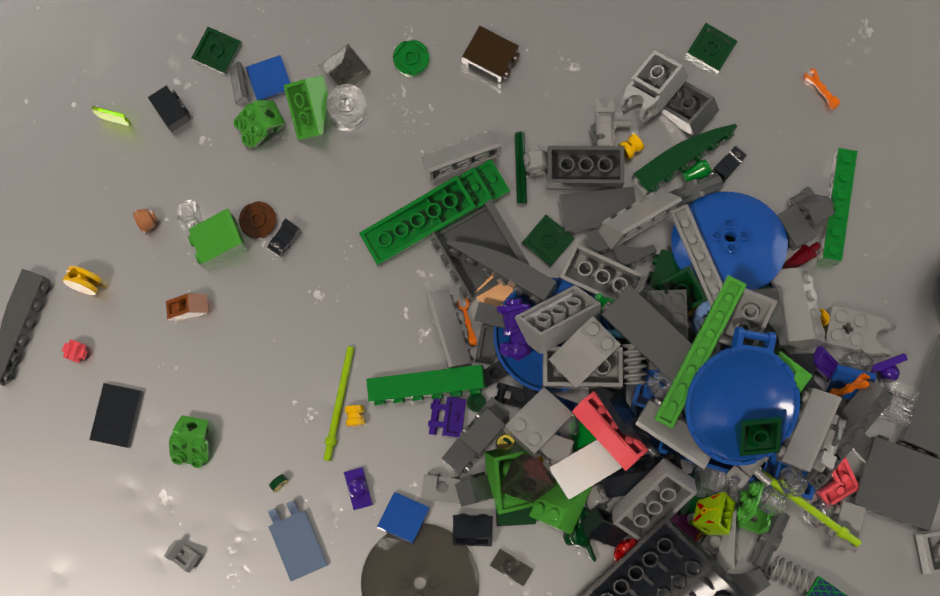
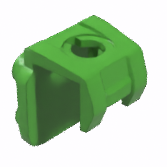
M258 100L247 104L233 122L235 128L239 129L242 134V143L250 148L257 147L267 137L269 129L273 128L274 132L277 133L285 125L273 100Z
M183 415L180 417L169 438V454L174 464L187 463L195 468H200L207 464L209 459V443L205 439V435H209V420Z
M753 481L749 485L748 490L743 489L738 497L741 506L738 505L735 510L737 509L736 526L757 534L765 533L769 530L776 506L773 503L765 510L758 506L765 486L763 482ZM756 515L757 521H751L750 519Z

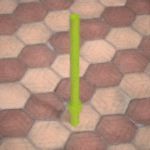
M347 346L328 437L326 436L324 443L326 448L323 460L331 461L334 446L336 447L337 443L336 434L355 349Z
M763 469L761 470L772 480L771 486L835 531L836 535L842 540L846 539L855 547L860 546L862 541L851 534L848 528L844 525L840 526L788 487L781 486V482L778 483L777 479Z

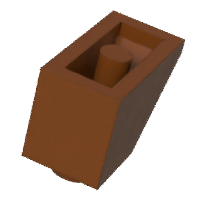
M187 293L167 300V320L198 317L208 314L207 294Z

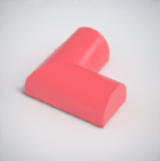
M846 457L831 474L833 480L819 490H816L819 500L826 508L833 506L857 490L858 482Z

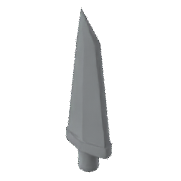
M737 509L733 513L729 535H723L716 559V562L727 574L728 569L735 570Z

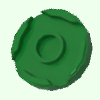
M417 40L403 41L396 46L393 52V63L396 70L407 77L421 75L429 65L430 55L428 49Z

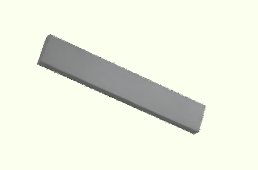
M685 204L669 212L711 307L723 283L688 204Z

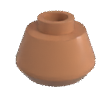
M136 209L133 216L142 233H149L156 225L155 221H157L154 211H149L148 209Z

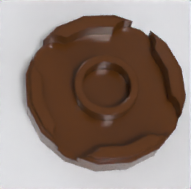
M257 201L246 205L242 209L239 216V224L244 234L257 240L264 239L276 229L277 216L270 205Z

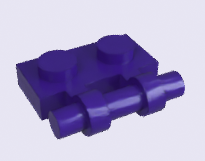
M447 397L446 404H441V399H433V403L430 405V409H432L431 420H428L429 434L436 435L437 428H443L442 436L458 438L463 430L466 399ZM439 411H445L444 422L438 421Z

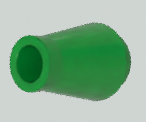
M706 159L697 161L682 174L686 182L709 176L708 174L712 173V170Z

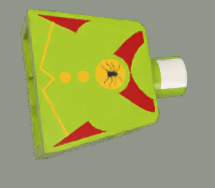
M725 492L701 499L697 502L695 513L688 514V523L704 535H729L736 502Z

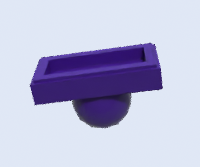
M818 346L813 353L814 371H818L829 381L836 366L840 364L822 346Z
M903 353L871 365L864 370L870 373L880 371L881 378L885 382L892 383L897 381L900 375L899 369L895 365L907 361L908 358Z
M363 467L344 472L353 510L372 506Z

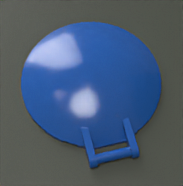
M736 327L731 347L709 358L699 368L690 383L685 402V416L689 432L698 447L708 456L719 462L738 466L750 465L774 454L739 455L734 426L741 420L781 416L780 445L787 437L791 436L800 411V392L792 370L774 353L776 343L775 332L762 333L745 330L743 327ZM744 338L764 341V346L743 344Z

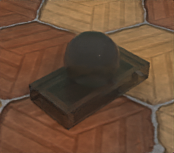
M499 549L490 564L491 567L523 587L534 570L502 549Z

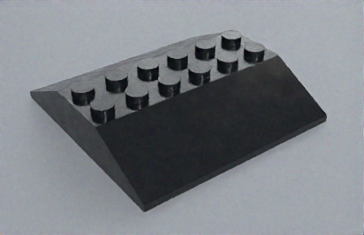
M664 517L582 596L747 595L695 540Z

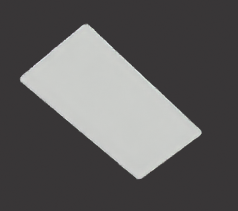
M595 440L549 469L567 498L571 499L621 469L622 466L598 440Z

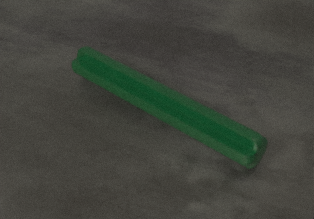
M522 131L515 132L518 205L527 204V182L523 155L526 153L525 133Z

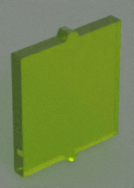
M96 106L91 108L100 119L131 126L129 119L122 113Z

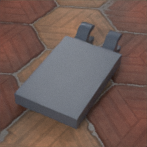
M295 500L286 503L292 515L287 519L281 520L277 508L268 511L273 525L268 527L290 581L328 566L306 511L299 512Z

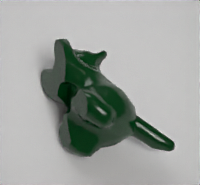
M583 507L572 535L564 532L563 539L568 546L586 549L589 558L595 562L596 556L590 544V539L585 536L581 521L591 511L587 507Z

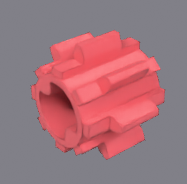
M70 339L69 343H65L62 348V352H64L63 357L80 363L81 359L85 360L88 353L85 350L87 346Z

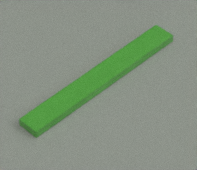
M727 275L654 420L673 429L685 405L687 392L693 377L709 359L747 284Z

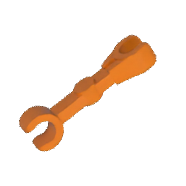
M814 68L810 69L813 77H809L805 72L804 79L818 89V92L825 97L828 106L832 110L837 108L840 104L839 99L836 96H832L826 86L821 83L817 71Z
M465 299L467 305L461 307L458 300L457 308L463 311L465 325L468 329L469 345L471 347L476 346L477 339L471 328V321L467 313L470 306L469 301Z
M862 373L854 382L846 384L841 389L832 388L829 390V393L842 397L847 393L853 392L855 389L867 388L869 382L866 380L870 379V376Z

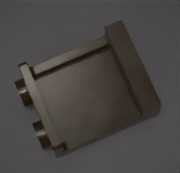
M479 26L462 55V63L467 66L472 64L497 77L498 81L502 82L504 78H508L512 70L510 66L512 63H516L520 56V53H518L519 45Z

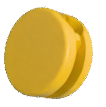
M69 266L67 275H64L62 281L79 292L96 295L98 289L95 286H100L102 279L81 267Z

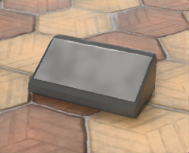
M238 61L230 69L234 99L237 105L250 101L244 67Z

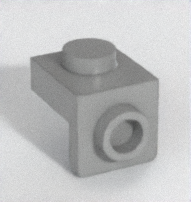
M174 540L164 555L165 558L173 561L188 573L191 572L201 557L186 544Z

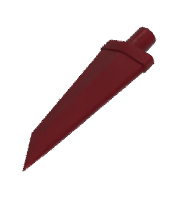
M815 242L810 247L803 245L784 263L782 269L798 268L816 258V251L821 248L820 244Z

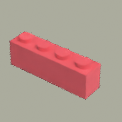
M595 391L585 397L572 411L625 471L632 467L648 451L641 441L621 433Z

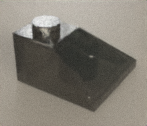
M349 44L319 65L320 69L341 95L371 73Z
M522 453L511 462L501 486V492L534 503L554 488L556 481L540 459Z

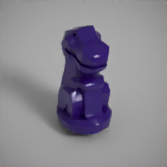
M521 298L506 299V305L497 306V312L503 315L505 326L503 335L510 336L511 339L510 342H502L500 344L499 352L502 356L513 358L515 361L525 358L531 351V347L527 344L515 320L516 315L531 308L530 303H522Z

